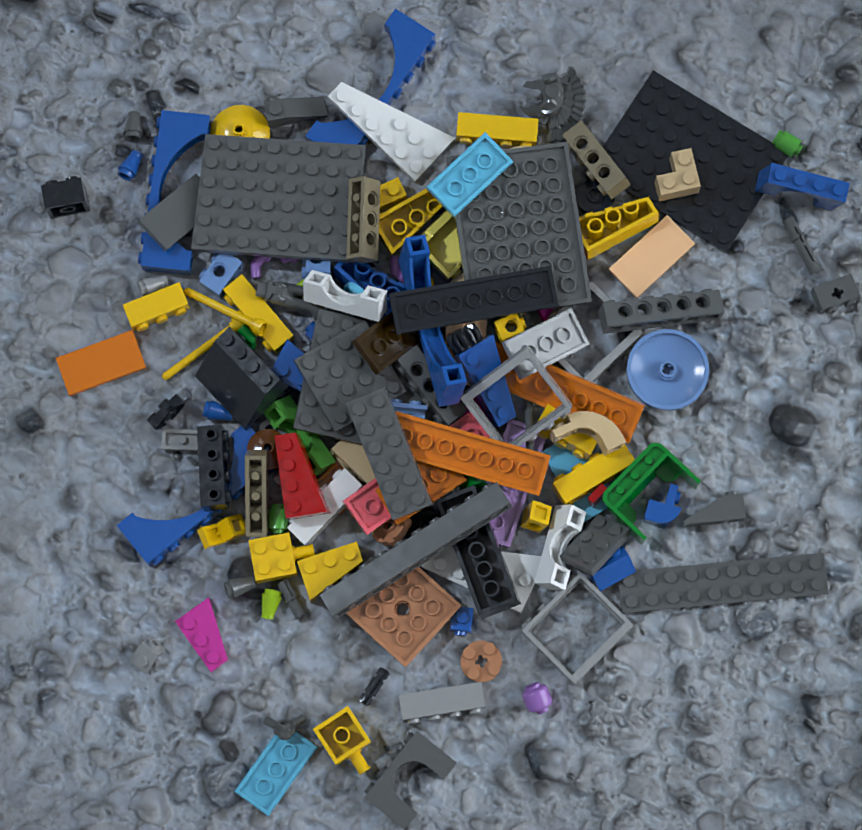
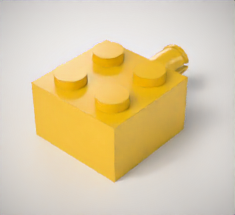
M290 533L248 540L257 584L297 577L295 562L298 559L315 555L313 544L294 548Z
M349 706L313 728V731L336 766L346 759H350L359 775L371 768L360 752L372 742Z

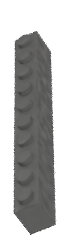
M497 482L487 484L479 494H472L464 500L465 503L460 506L451 507L447 510V514L441 518L436 517L429 522V526L424 529L419 528L415 530L407 540L402 539L396 542L394 548L388 552L387 550L382 551L376 556L377 559L374 561L363 563L359 566L358 571L353 574H346L338 584L327 586L323 590L324 592L320 594V597L331 615L338 619L511 509L513 506Z

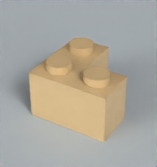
M691 148L671 152L669 161L672 173L658 175L654 182L659 202L699 193L701 187Z

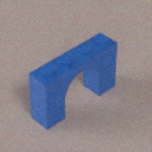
M771 163L759 171L755 191L772 196L783 191L807 194L814 197L812 206L832 211L846 203L850 183Z

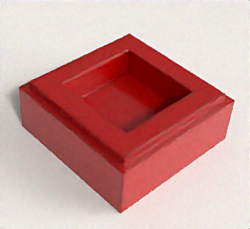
M600 484L588 497V503L593 508L602 500L603 493L607 489L603 484Z

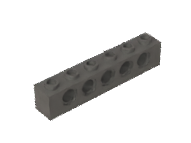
M704 289L695 293L693 291H686L678 295L667 293L661 297L649 295L636 300L635 298H627L619 302L608 300L602 304L598 311L603 334L720 320L725 313L720 290ZM696 303H700L703 308L699 307ZM677 305L682 306L684 310L679 309ZM657 307L662 308L664 312L659 311ZM638 310L644 311L645 315L640 314ZM618 312L624 313L626 317H622Z

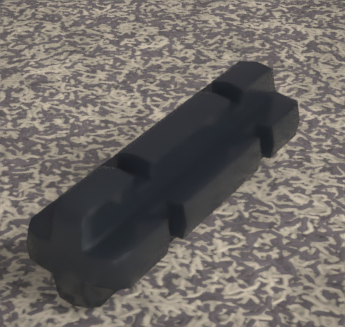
M382 667L376 672L377 676L373 677L366 687L365 694L362 693L359 701L366 706L370 705L373 700L372 697L376 696L384 684L383 680H386L390 675Z

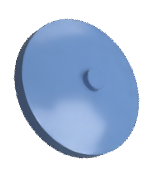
M662 329L645 335L635 344L627 361L626 373L631 390L641 402L657 410L675 411L689 406L702 394L709 377V363L705 351L693 337L678 330Z

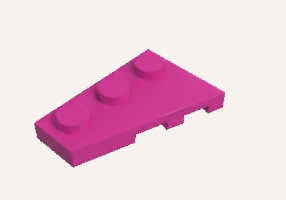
M208 597L177 619L175 623L212 673L226 663L228 658L211 601Z

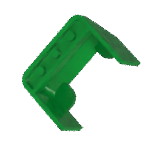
M656 442L651 443L604 491L602 496L604 505L616 521L629 528L631 536L641 545L647 537L633 525L637 514L629 504L656 476L667 483L673 482L679 476H682L694 489L701 482L668 449Z

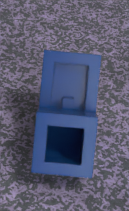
M670 484L665 503L649 499L643 519L644 523L665 526L677 518L681 508L674 506V504L678 505L681 493L677 492L679 486Z

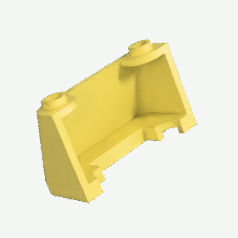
M445 210L420 235L426 236L430 250V265L446 279L451 277L453 280L460 274L461 270L459 268L462 263L455 217Z

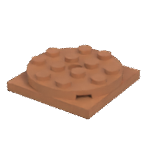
M418 567L346 614L406 668L462 605ZM400 604L407 605L409 607L408 614H398L397 607Z

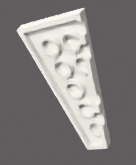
M343 82L327 96L413 182L455 139Z
M453 546L420 566L469 590ZM502 552L521 602L520 605L510 609L521 614L535 584L534 581L541 556Z

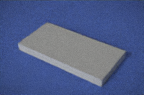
M572 308L502 342L509 358L528 345L544 367L590 345ZM528 358L514 368L519 380L537 372Z

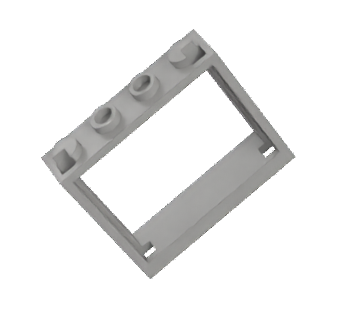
M592 281L589 283L590 292L602 304L610 300ZM576 305L564 306L559 312L554 311L548 319L570 308L573 309ZM618 312L622 317H626L624 313ZM641 330L630 331L631 333L584 379L594 383L642 337L643 332ZM564 358L555 362L560 369L583 378Z
M528 345L464 391L461 396L463 403L490 438L506 442L473 398L528 358L562 404L509 442L517 446H521L526 441L528 444L538 437L537 433L541 430H549L555 424L554 421L559 417L561 419L565 418L572 408L571 401Z
M581 572L577 576L573 574L569 577L566 589L556 590L551 595L553 600L548 605L544 602L536 610L538 615L533 619L529 617L521 625L523 627L521 633L573 686L634 626ZM580 583L622 626L572 674L531 631Z

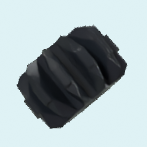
M468 323L449 334L446 340L453 353L458 354L479 343L483 337L475 323Z

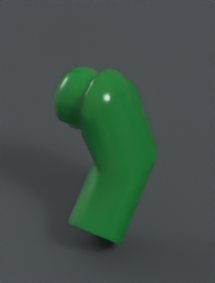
M243 324L237 331L255 350L256 336Z

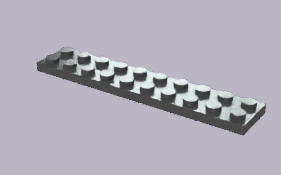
M824 553L636 570L635 573L618 581L622 614L829 594Z

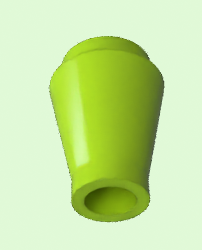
M265 588L264 593H262L261 618L274 619L282 599L280 597L281 591Z

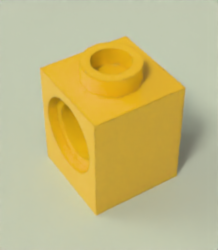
M518 314L509 315L497 320L493 325L501 344L524 332V329L527 328L523 317L519 318ZM507 324H514L517 329L514 332H508L505 326Z
M533 500L524 508L521 527L540 533L549 525L552 506Z

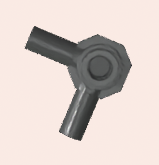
M300 715L291 721L281 719L278 722L266 717L263 723L274 729V735L278 736L279 739L288 740L295 733V728L306 722V717Z

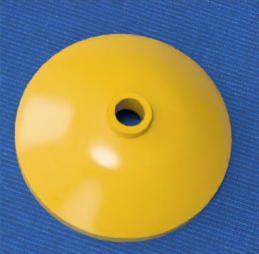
M233 105L222 110L215 117L210 128V135L270 139V128L264 115L257 109L247 105ZM238 127H241L243 129L240 133L236 132L235 130Z

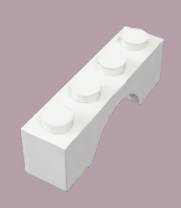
M312 270L303 281L304 301L377 322L380 321L387 311V290L368 285L362 293L351 294L339 288L331 275Z
M572 504L555 505L534 581L535 584L548 590L566 589L571 570L561 561L560 555L566 549L569 541L577 533L581 532L586 511Z

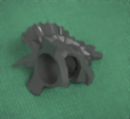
M569 66L567 72L562 74L560 78L556 76V73H547L541 75L542 79L526 81L522 86L540 90L542 93L541 102H531L527 107L520 105V108L527 116L539 119L538 121L542 124H549L547 136L549 142L555 139L559 141L564 139L562 135L580 122L584 116L586 91L579 74L576 73L572 66Z

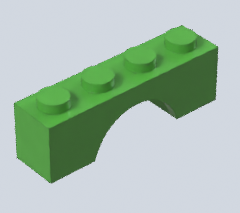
M290 395L273 402L263 412L273 428L287 433L295 432L299 434L316 476L326 472L336 460L318 435L293 429L297 405Z

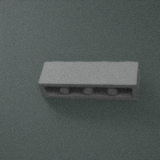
M482 682L399 695L402 721H407V724L419 723V719L428 718V721L439 720L440 715L447 714L449 718L461 716V712L469 711V714L482 713V709L486 707Z

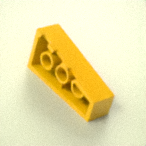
M646 197L627 202L622 206L614 208L608 207L603 211L590 212L579 217L586 258L589 260L658 223L659 213L650 198Z

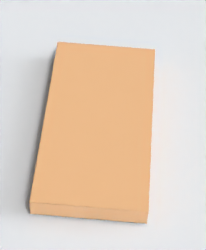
M666 215L614 263L608 271L637 299L684 256L695 243Z

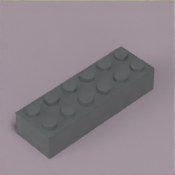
M384 387L346 403L392 520L400 519L434 505L388 390Z

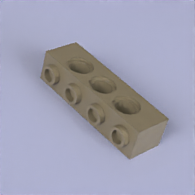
M582 120L562 135L568 143L569 152L574 151L577 154L575 159L579 165L587 167L586 174L592 182L597 180L599 183L597 188L603 196L608 194L612 200L631 185ZM587 144L586 148L580 149L583 145ZM598 158V161L596 163L591 164V162L594 159ZM610 173L608 177L602 178L604 174Z
M366 176L349 179L346 259L362 264L378 261L380 181Z
M247 450L245 454L246 537H267L269 531L268 450Z

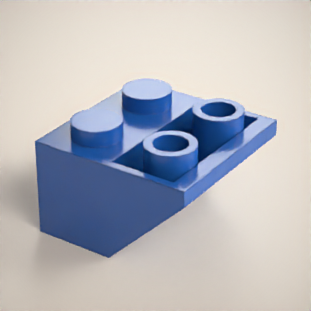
M621 545L595 575H589L597 589L602 591L635 573L636 570L629 554Z

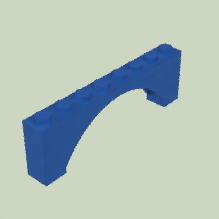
M396 8L384 24V29L389 33L393 44L395 65L391 81L379 101L391 106L390 104L394 99L397 100L401 96L404 84L410 83L416 67L420 68L425 61V54L428 51L431 52L436 45L435 33ZM349 119L320 123L316 120L305 136L306 141L366 145L369 141V138Z
M162 110L161 116L157 117L156 127L159 128V133L154 138L156 155H152L151 167H154L153 174L149 175L151 192L147 193L146 205L149 206L148 212L161 202L163 184L173 164L185 151L205 140V134H210V115ZM146 231L142 232L141 244H143V251L139 252L138 264H141L143 271L191 276L193 264L192 251H187L177 242L165 252Z
M425 235L406 237L398 262L406 290L431 286L430 250ZM440 328L418 331L439 407L458 404L467 383L462 363L458 364L451 356Z
M240 426L230 434L233 439L234 451L230 470L231 482H228V490H231L232 500L234 499L235 501L245 494V454L248 442L255 434L251 427L245 430ZM265 445V446H264V450L270 451V450L267 448V446ZM275 469L268 470V475L272 473ZM201 509L189 516L172 520L145 519L135 516L132 512L116 526L149 566L152 564L155 566L164 559L163 555L168 551L171 553L180 546V541L184 538H191L196 533L195 529L200 525H207L213 519L212 516L218 512L220 514L224 510L205 512Z

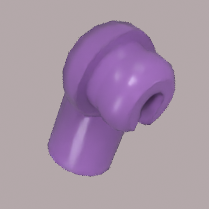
M255 256L251 260V279H261V266L263 263L269 262L271 257Z
M399 256L390 257L391 275L404 283L398 262Z

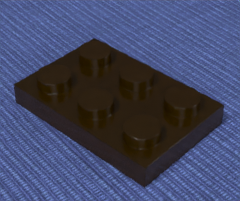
M392 312L352 341V344L375 375L420 343L414 332L396 335Z

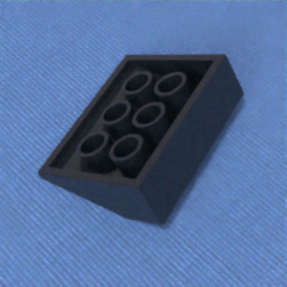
M228 327L215 340L195 375L245 430L289 387L248 342L231 327Z

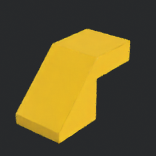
M238 514L226 517L217 524L201 527L197 532L204 549L245 535L246 524L242 515Z

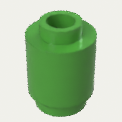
M779 130L772 142L776 149H779L791 158L793 155L798 156L803 148L800 144L802 140L787 131Z
M272 504L268 514V530L272 531L274 535L283 534L284 531H289L287 528L289 526V519L285 517L284 504Z

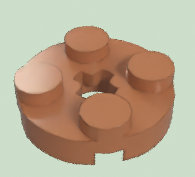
M390 518L373 530L372 537L381 545H391L394 547V544L406 535L412 525V520L408 518L399 525H396L394 520Z
M486 641L472 642L463 650L460 659L461 669L464 675L474 682H489L496 677L501 669V653L493 643ZM479 656L487 659L483 668H480L479 664H475Z

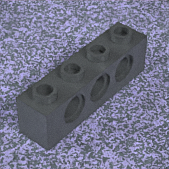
M417 345L394 362L396 372L401 377L404 376L409 382L407 383L408 387L413 393L419 395L422 405L428 406L427 410L430 409L434 414L433 419L436 423L448 426L467 411L461 402L447 405L445 409H441L437 405L434 388L432 393L425 390V383L431 384L432 387L433 384L425 355ZM412 367H417L420 370V376L413 375Z

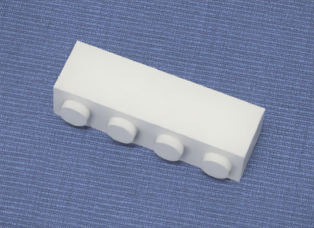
M339 469L332 476L333 481L329 485L324 484L320 488L331 514L289 520L290 525L287 528L304 545H309L346 507L342 502L364 486L348 469Z

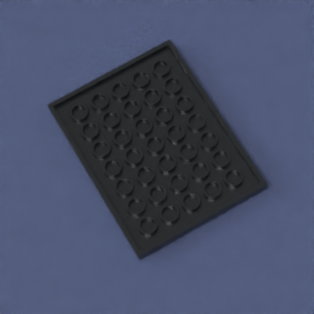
M654 70L603 146L604 150L631 184L624 190L626 193L636 199L649 197L660 214L668 215L675 223L725 254L764 195V193L755 191L759 171L771 163L783 165L788 158V155L776 149L771 141ZM691 148L701 185L699 193L659 202L654 183L656 176L672 173L669 161L671 152ZM598 158L594 159L592 164L596 163L598 161ZM610 173L604 174L603 177H608Z

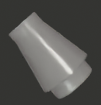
M166 275L142 278L141 281L137 282V285L143 297L168 287L169 283Z

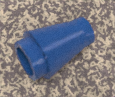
M132 150L130 155L118 167L119 171L117 174L124 180L132 181L133 178H136L143 155L136 150Z
M213 400L211 402L206 401L202 414L203 417H207V420L231 421L232 415L221 404Z

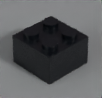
M71 176L59 182L57 180H50L41 185L45 210L51 219L90 211L87 190L81 177Z

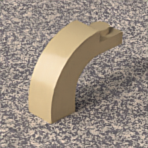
M589 411L568 414L564 422L554 426L549 435L553 443L577 433L589 435L596 440L604 456L623 448L626 443L621 431L611 420L598 413Z

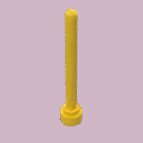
M189 287L184 289L185 295L249 326L254 334L263 336L267 331V321L261 318L252 319Z
M231 318L226 328L162 374V378L164 380L170 379L211 349L215 340L228 327L237 332L243 323Z

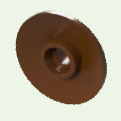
M264 429L255 433L250 438L247 450H264L265 445L272 447L268 451V470L279 467L275 436L282 434L272 429Z

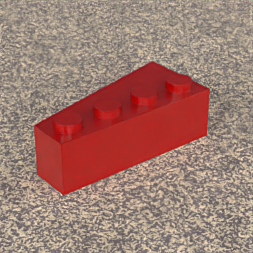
M295 432L276 435L275 444L285 517L293 520L331 514L300 435Z

